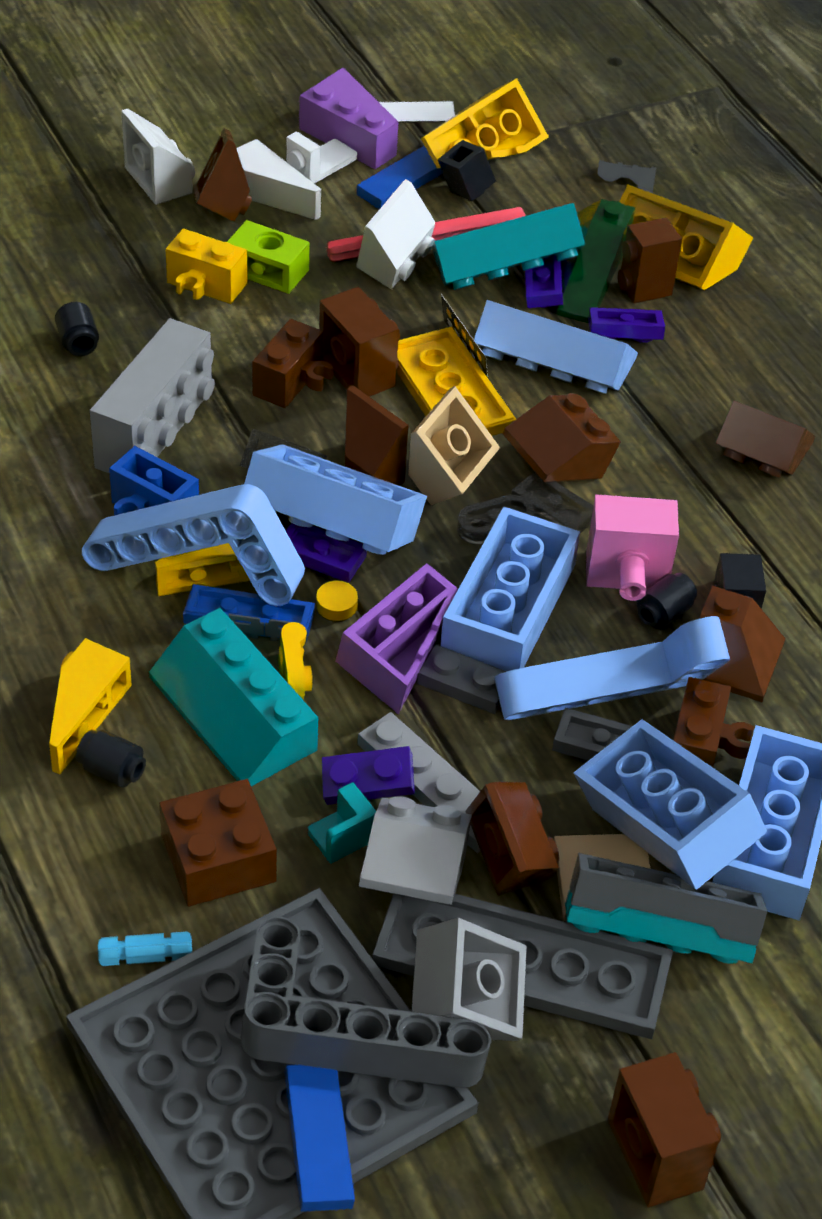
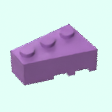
M341 68L300 95V130L325 143L332 139L341 141L357 152L358 161L375 170L397 155L398 120L344 68Z
M426 563L343 632L335 662L399 714L418 678L421 667L430 655L442 632L443 616L458 588Z

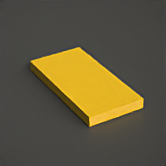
M452 326L398 341L397 359L399 367L396 372L425 416L428 415L450 388L456 386L491 436L503 433L505 427L516 420Z

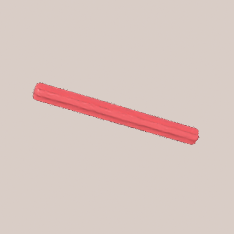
M521 207L438 221L435 222L432 238L437 241L526 215ZM363 235L329 241L327 243V254L330 261L337 262L358 258Z

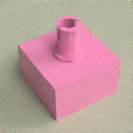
M595 495L586 550L587 587L620 589L622 598L636 601L642 599L646 595V590L661 578L671 574L679 538L677 500Z

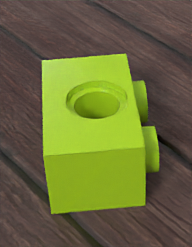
M246 220L227 241L232 245L247 249L248 280L289 294L309 271L310 242Z

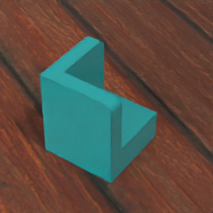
M354 782L338 789L337 812L309 825L308 835L331 864L368 845L376 810Z

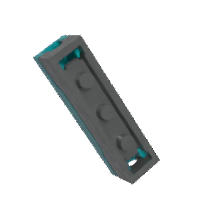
M578 853L569 886L570 890H568L565 901L567 922L573 923L579 930L589 933H598L600 930L614 932L632 942L640 941L645 943L646 940L659 942L675 952L684 954L691 953L692 950L708 953L714 959L728 964H735L738 960L753 963L756 946H758L767 915V909L761 893L712 882H705L696 890L676 874Z

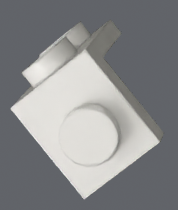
M297 131L287 136V163L314 184L357 160V152L337 139H332L319 146Z

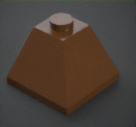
M223 128L193 190L196 203L235 222L238 214L244 215L246 213L252 196L248 195L250 188L231 132Z
M354 385L347 388L345 467L400 486L405 483L409 425Z
M712 586L699 619L711 616L719 617L730 660L703 680L731 686L730 692L763 702L784 646L785 637L753 598Z

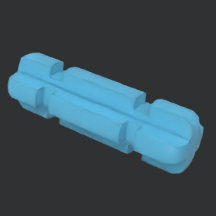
M186 931L172 932L171 937L164 938V933L125 936V941H118V936L102 937L98 941V960L102 966L119 965V960H126V964L165 962V957L172 956V961H175L192 952V938L190 933Z

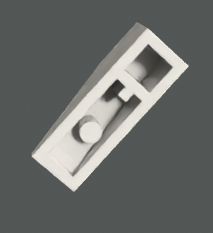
M257 139L236 148L250 188L248 195L252 196V201L314 220L321 217V188Z

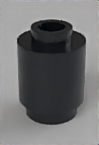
M70 302L61 306L55 314V323L64 348L75 356L91 354L97 347L99 333L90 308L81 302Z
M683 573L665 575L646 590V595L642 599L637 600L640 619L646 625L655 629H665L693 606L694 600L697 597L695 584Z
M95 730L88 731L82 737L76 751V760L83 764L85 771L120 787H126L131 782H137L146 766V759L143 758L144 753L141 746L106 730L98 732Z

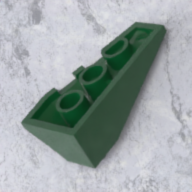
M601 199L577 212L585 245L577 249L578 256L561 261L563 305L557 306L558 316L588 323L589 307H600L622 260V243L626 240L628 225L633 224L635 207L623 205L617 201Z

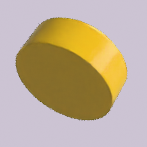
M329 581L319 587L316 594V608L324 618L332 621H342L352 617L357 610L358 593L351 584L344 581Z

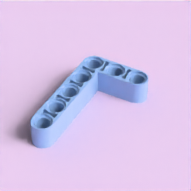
M242 484L106 517L100 520L82 547L83 559L89 566L100 571H108L229 543L257 594L263 601L274 606L288 604L305 572L304 564L267 496L258 487L250 484Z
M711 616L681 625L662 642L510 670L496 675L494 680L504 720H514L561 711L565 708H577L684 687L687 685L688 677L703 680L727 663L730 657L720 619L718 616Z

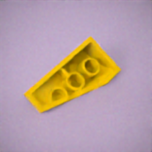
M516 78L483 96L420 139L438 169L441 168L438 159L461 140L484 148L489 160L525 153L549 136Z
M627 185L619 201L623 205L635 207L633 224L668 218L682 238L675 278L703 290L738 270L753 240L752 236L732 222L631 185Z

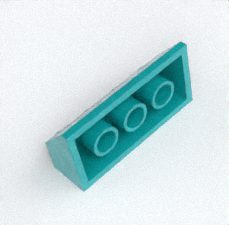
M570 203L434 241L432 251L444 286L453 284L454 290L474 285L473 278L487 275L488 280H494L509 275L508 268L522 265L523 271L543 266L542 259L556 255L557 261L578 256L577 249L582 248L585 242L575 204Z
M221 608L184 625L149 671V678L236 781L248 779L250 785L253 786L318 750V716Z

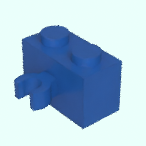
M137 446L132 447L109 468L112 503L115 504L114 515L199 495V479Z

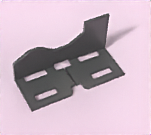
M599 160L597 174L607 182H613L619 178L631 179L638 185L639 189L653 193L656 167L646 168L634 164L627 167L623 163L618 162L616 164Z
M229 614V618L245 636L258 639L259 636L264 635V623L260 622V618ZM270 619L268 623H265V636L263 637L270 636V641L280 640L282 628L278 627V625L284 626L290 622ZM235 620L249 621L251 624L235 622Z

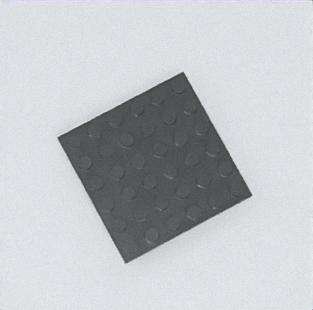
M320 888L66 1015L68 1028L186 1219H293L303 1213L300 1212L285 1083L286 1065L294 1064L252 1058L244 1052L240 1042L256 930L259 923L272 916H282L295 922L300 929L293 995L410 1011ZM338 1071L353 1184L476 1114L478 1102L467 1087H453Z

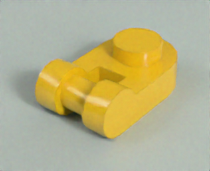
M290 622L285 624L281 630V646L278 653L280 675L304 700L305 692L312 691L311 666H304L303 646L306 642L307 631L302 624Z

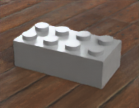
M169 318L90 409L94 466L96 469L109 473V468L134 446L156 457L159 456L165 447L171 446L177 432L185 423H189L192 420L195 410L203 400L210 398L214 390L215 382L212 379L211 373L214 352L211 350L210 332Z

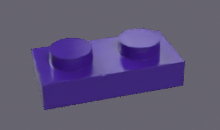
M556 255L542 259L543 266L525 271L527 308H546L563 305L561 261H557Z
M589 307L588 323L591 333L614 340L617 338H632L639 342H651L653 339L664 340L665 323L662 310Z
M290 523L286 529V533L300 556L304 567L349 583L367 557V550L362 547V543L351 539L349 541H341L331 538L325 534L326 530L312 525V527L308 528Z
M410 746L322 757L323 798L326 804H337L338 789L354 782L367 800L415 794L413 754Z

